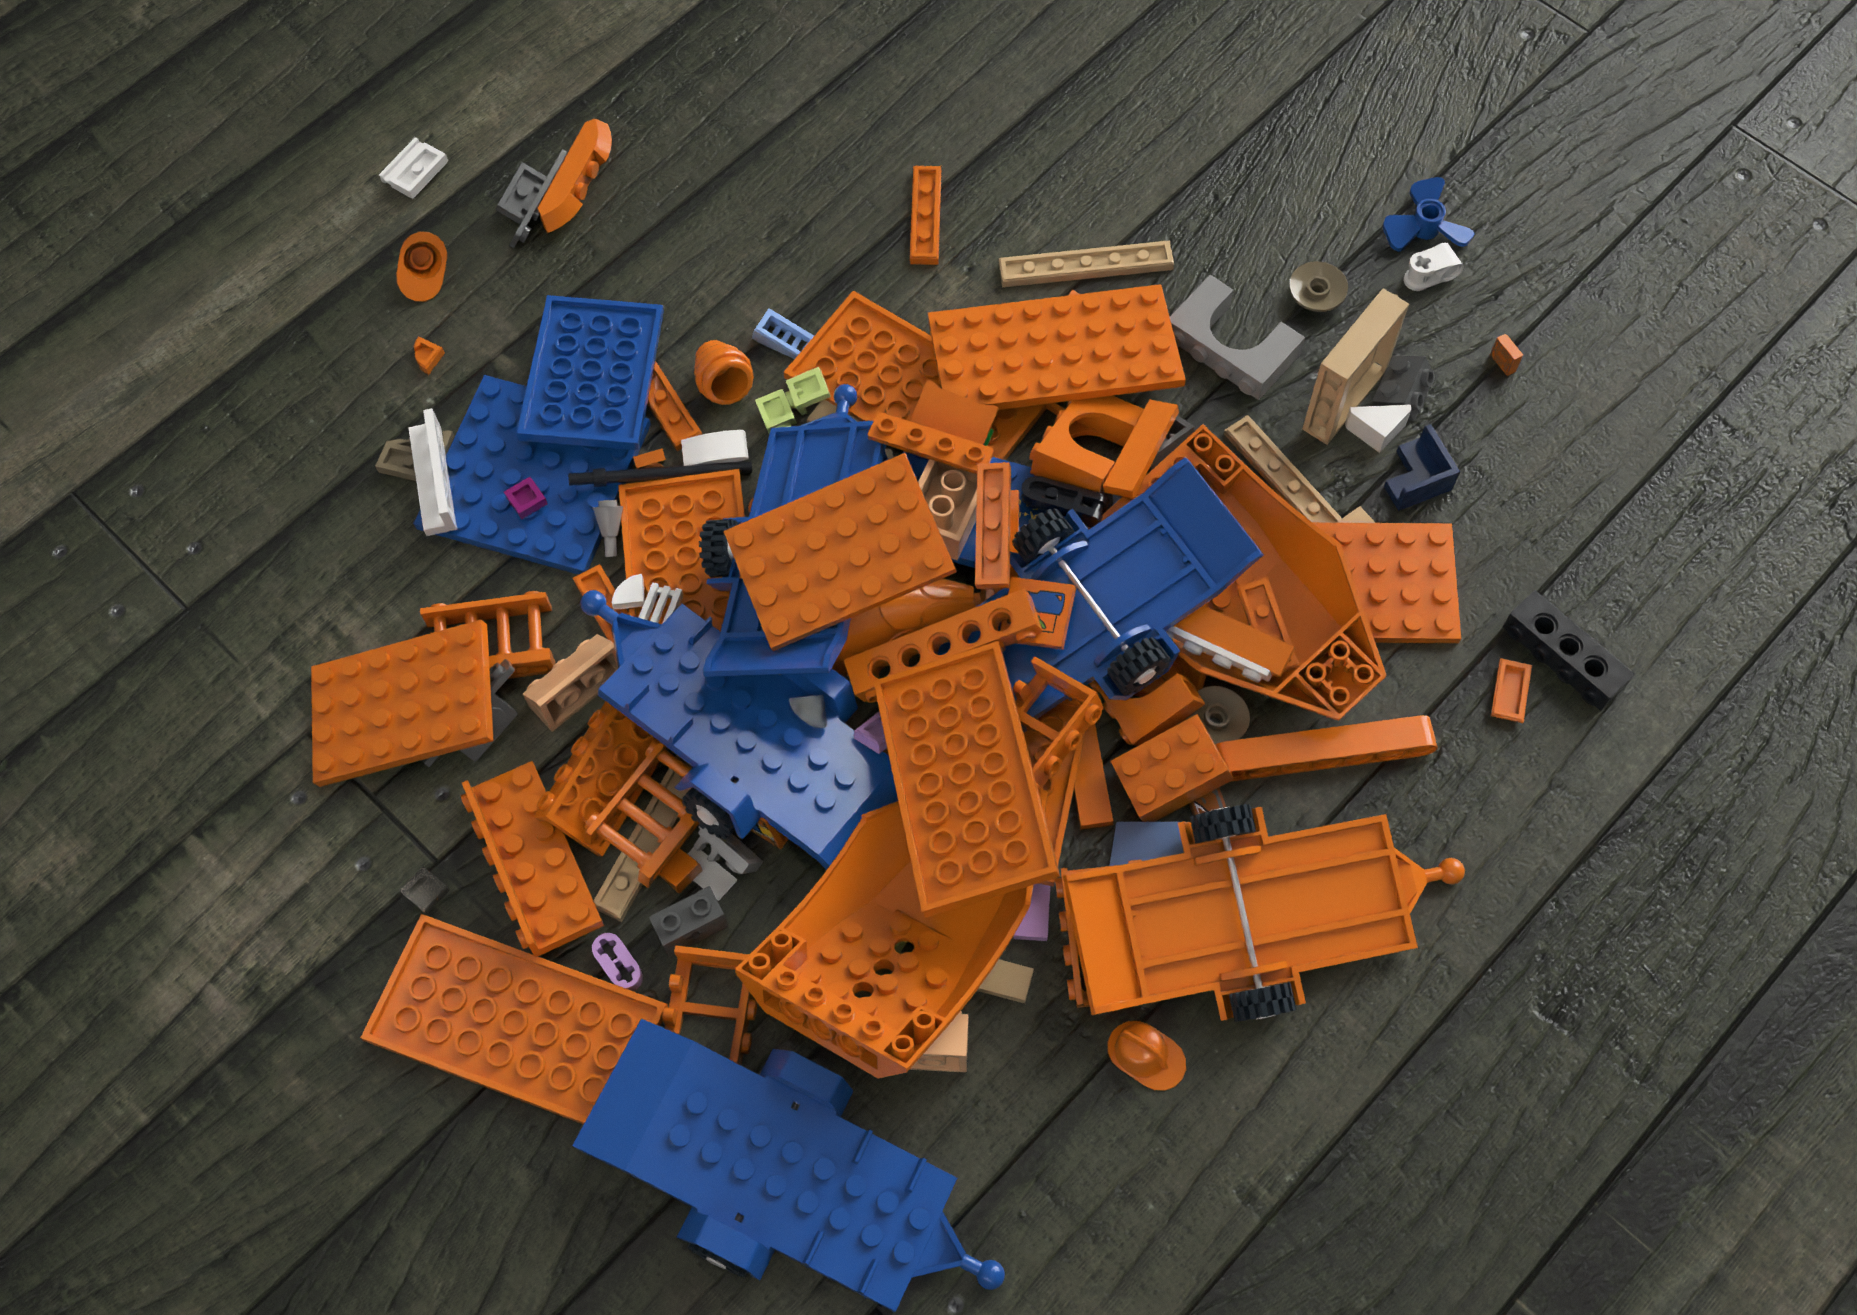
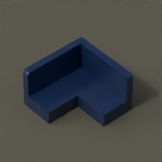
M1431 424L1424 427L1420 438L1398 446L1397 454L1408 472L1386 480L1384 485L1398 511L1453 490L1460 470Z

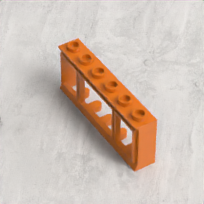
M1034 656L1031 663L1036 675L1029 684L1021 680L1016 681L1013 686V692L1017 698L1015 703L1021 724L1052 742L1032 768L1040 795L1042 787L1047 780L1055 776L1060 770L1064 758L1070 751L1075 750L1079 746L1085 731L1090 725H1094L1099 720L1104 707L1096 691ZM1048 685L1082 704L1060 733L1026 713Z
M675 945L674 953L678 960L675 975L671 974L669 979L671 997L669 1008L665 1007L663 1011L665 1029L680 1035L684 1014L736 1020L729 1060L742 1066L743 1055L749 1054L751 1048L752 1034L747 1033L749 1020H755L757 1013V1001L753 999L746 986L742 984L738 1008L686 1002L693 965L735 970L749 954Z

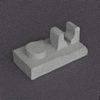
M698 827L700 828L698 832L700 837L694 844V848L697 851L703 850L708 843L711 844V853L707 857L708 861H717L722 856L726 860L725 864L727 867L738 874L756 872L763 863V860L735 835L731 834L726 839L723 837L718 838L715 833L713 835L709 834L706 828Z

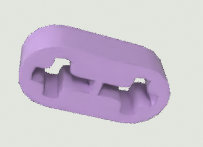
M603 933L599 935L592 944V952L599 965L614 985L631 991L637 990L643 981V974L637 962L615 934ZM606 943L609 946H614L613 951L617 958L613 961L608 954H602L604 952L602 946ZM622 964L628 972H632L633 980L628 983L624 979L619 981L622 975L618 967Z

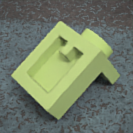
M819 367L786 380L789 391L785 392L787 401L791 409L797 408L801 415L807 413L805 407L831 397Z

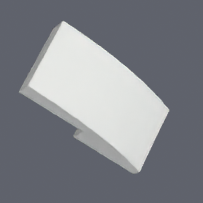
M744 430L713 432L681 440L684 466L732 463L749 459Z

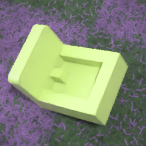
M783 389L755 399L769 434L771 428L791 427L797 424Z

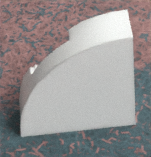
M642 574L629 577L617 587L612 598L614 610L643 607L645 596Z

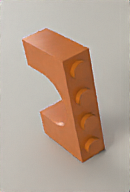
M1115 396L1068 401L1066 410L1061 409L1059 411L1054 426L1049 425L1047 427L1042 442H1036L1029 457L1030 460H1033L1030 473L1035 476L1045 477L1103 494V484L1115 461L1084 449L1073 438L1085 435L1098 436L1124 447L1144 409Z
M1178 673L1148 695L1127 700L1109 699L1096 680L1089 683L1104 698L1103 707L1113 719L1116 718L1120 724L1119 733L1124 741L1134 746H1139L1176 726L1205 705L1191 680Z

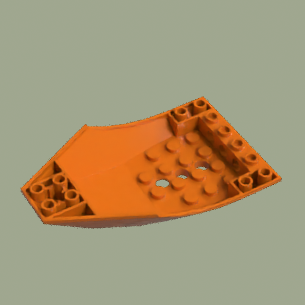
M1202 424L1145 476L1133 499L1144 493L1174 464L1185 457L1188 458L1264 554L1222 593L1204 604V606L1249 626L1236 590L1237 586L1268 577L1292 646H1295L1294 651L1300 666L1295 670L1283 673L1281 678L1272 676L1269 682L1261 679L1257 683L1242 675L1243 670L1232 665L1230 669L1221 667L1212 661L1213 656L1204 652L1200 656L1193 654L1183 648L1184 643L1173 638V642L1180 650L1178 656L1200 673L1339 721L1387 676L1341 542L1335 540L1293 508ZM1121 497L1102 515V521L1133 499Z
M1042 789L1039 796L1045 816L1048 792ZM898 801L861 815L862 819L848 841L815 886L784 921L735 968V973L765 1013L878 1079L907 1073L968 1003L995 966L1029 910L1034 885L925 918L921 911ZM907 941L914 945V950L901 954L894 947L899 942ZM880 969L892 971L891 974H884L882 976L876 974ZM859 991H868L872 994L869 997L862 998L855 996Z

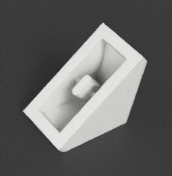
M1411 405L1350 407L1345 422L1346 429L1380 453L1406 426L1411 413Z

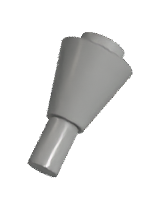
M617 500L598 501L599 507L592 508L601 535L604 537L605 557L617 556L616 536H618L623 506H617Z

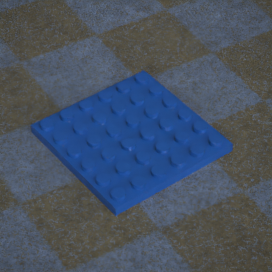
M484 375L446 454L457 530L434 535L578 575L589 570L602 540L592 507H599L598 501L617 500L618 502V485L626 484V482L606 483V486L594 487V484L569 486L568 474L593 472V469L605 468V471L632 469L635 463L633 457L638 456L651 426L650 420L648 418L644 419L639 451L518 441L517 428L527 386ZM531 477L546 498L548 504L521 520L507 500L504 491ZM420 510L413 524L417 530L424 531Z

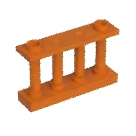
M1009 462L977 464L975 586L977 589H986V600L1003 588H1009L1011 577H1018L1017 572L1010 564V552L1018 553L1012 545V540L1015 538L1016 532H1019L1020 492L1019 490H1011V466Z
M528 591L524 595L449 605L437 603L430 607L420 608V614L426 625L434 627V632L447 629V625L466 624L480 619H496L498 653L489 656V667L491 668L496 663L501 664L504 659L508 660L515 669L508 679L548 674L556 664L550 648L542 647L540 613L552 611V605L546 592ZM528 614L530 648L527 651L513 653L511 652L509 617Z
M657 739L646 750L645 755L647 758L600 814L595 812L584 826V829H586L585 843L591 845L599 835L637 862V867L640 869L638 881L647 888L650 887L700 824L698 821L694 822L691 818L692 814L686 812L682 799L648 775L659 761L682 778L692 769L668 751L669 748ZM639 785L678 813L677 817L680 818V821L674 828L670 826L666 828L628 800ZM619 810L659 838L657 842L660 843V846L654 853L650 851L644 852L607 825Z

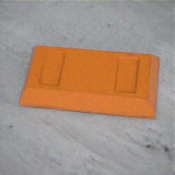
M1502 658L1499 659L1491 710L1492 717L1519 723L1524 722L1532 665Z

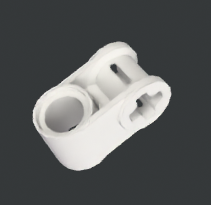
M1440 243L1433 248L1412 255L1409 261L1410 269L1404 275V283L1411 290L1422 291L1439 283L1453 280L1463 271L1464 265L1448 243Z

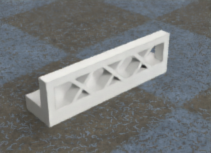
M432 408L423 410L425 424L408 427L423 530L426 536L457 530L442 430Z

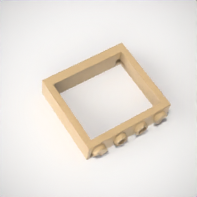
M1384 288L1379 292L1321 363L1302 430L1326 445L1329 444L1345 424L1350 407H1358L1385 374L1409 303Z

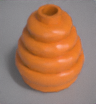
M710 340L701 345L696 352L695 382L699 392L707 399L719 405H731L740 401L749 393L753 385V369L750 359L742 351L721 341Z

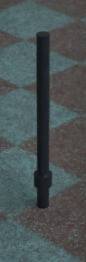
M751 461L613 471L597 468L593 469V472L569 473L568 478L569 486L594 484V487L606 486V483L659 480L739 469L740 474L752 473Z

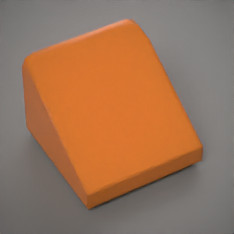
M679 849L659 876L680 894L703 870L695 859Z

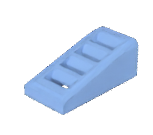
M768 308L752 335V339L793 359L801 352L796 349L801 340L807 342V345L814 337V335ZM770 326L775 328L772 333L767 331ZM780 331L785 332L782 339L777 337ZM790 336L796 337L792 345L786 343Z

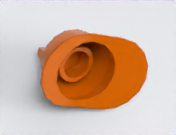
M417 232L410 235L403 242L399 254L396 278L400 291L411 300H430L441 289L447 262V250L444 242L437 235L430 232Z
M1128 1021L1118 1025L1109 1037L1108 1055L1112 1063L1142 1085L1152 1090L1166 1091L1175 1087L1183 1079L1186 1071V1058L1182 1049L1171 1038L1153 1026L1141 1021Z

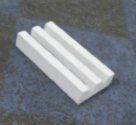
M652 582L638 618L649 619L659 595V600L650 621L659 623L668 598H671L672 600L663 620L664 623L679 607L683 598L682 589L676 588L674 591L669 586L664 585L662 588L659 587V584Z

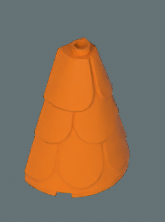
M943 578L852 617L847 640L832 669L843 677L847 676L848 672L844 659L975 608L981 604V593H974L973 586Z

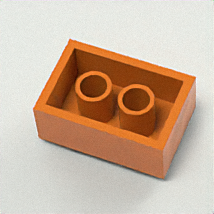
M1198 714L1110 761L1139 818L1143 822H1155L1234 780Z

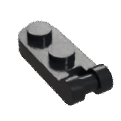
M1040 476L1026 479L1022 483L1021 497L1026 505L1044 511L1057 509L1063 516H1066L1067 512L1073 509L1082 522L1090 528L1102 521L1103 516L1101 513L1107 510L1110 503L1109 498L1102 493Z

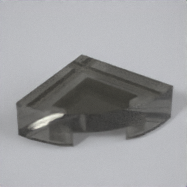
M824 694L789 698L793 712L804 722L815 728L827 727Z

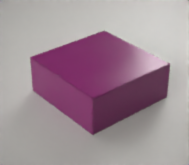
M531 477L504 491L507 500L521 520L548 504L546 498Z

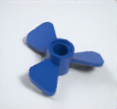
M1443 178L1425 179L1417 181L1411 186L1409 194L1417 206L1414 215H1388L1385 218L1383 230L1393 250L1402 251L1416 236L1428 240L1436 237L1439 232L1458 246L1464 247L1471 242L1474 232L1470 228L1443 220L1446 209L1438 201L1445 185Z

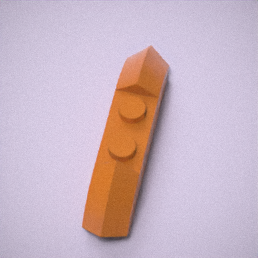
M597 119L585 122L538 206L546 233H550L566 224L582 207L583 204L580 200H584L586 197L587 187L591 180L596 178L599 167L607 161L610 154L612 138L607 123Z

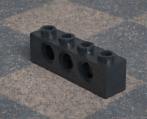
M1536 590L1509 614L1503 625V628L1507 630L1508 635L1513 640L1521 642L1531 651L1536 660L1549 666L1556 672L1557 677L1562 682L1570 684L1581 694L1585 702L1597 707L1600 711L1628 685L1635 675ZM1536 628L1544 630L1546 634L1539 633ZM1560 649L1567 650L1571 655L1564 654ZM1585 670L1592 671L1596 677L1590 676Z

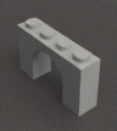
M1209 275L1170 316L1177 347H1181L1190 353L1196 361L1203 362L1215 370L1221 378H1227L1233 382L1243 393L1252 395L1259 400L1300 356L1305 337L1283 322H1280L1263 342L1253 348L1238 350L1224 346L1216 340L1210 328L1230 308L1234 290L1212 275Z

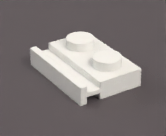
M415 137L379 176L383 183L386 184L387 182L392 188L413 199L446 165L448 159L445 153L425 142H419Z

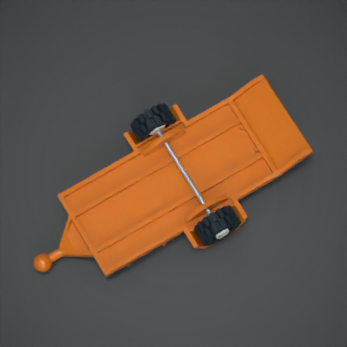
M1250 804L1196 814L1190 816L1191 822H1178L1184 853L1063 876L1091 1015L1214 990L1221 1021L1234 1017V1021L1238 1022L1276 1016L1277 1014L1296 1010V1005L1305 1004L1306 1001L1299 972L1418 948L1410 913L1426 884L1439 880L1450 885L1457 884L1464 878L1465 868L1458 859L1446 858L1441 861L1438 867L1424 870L1394 848L1386 814L1268 837L1262 807L1251 809Z

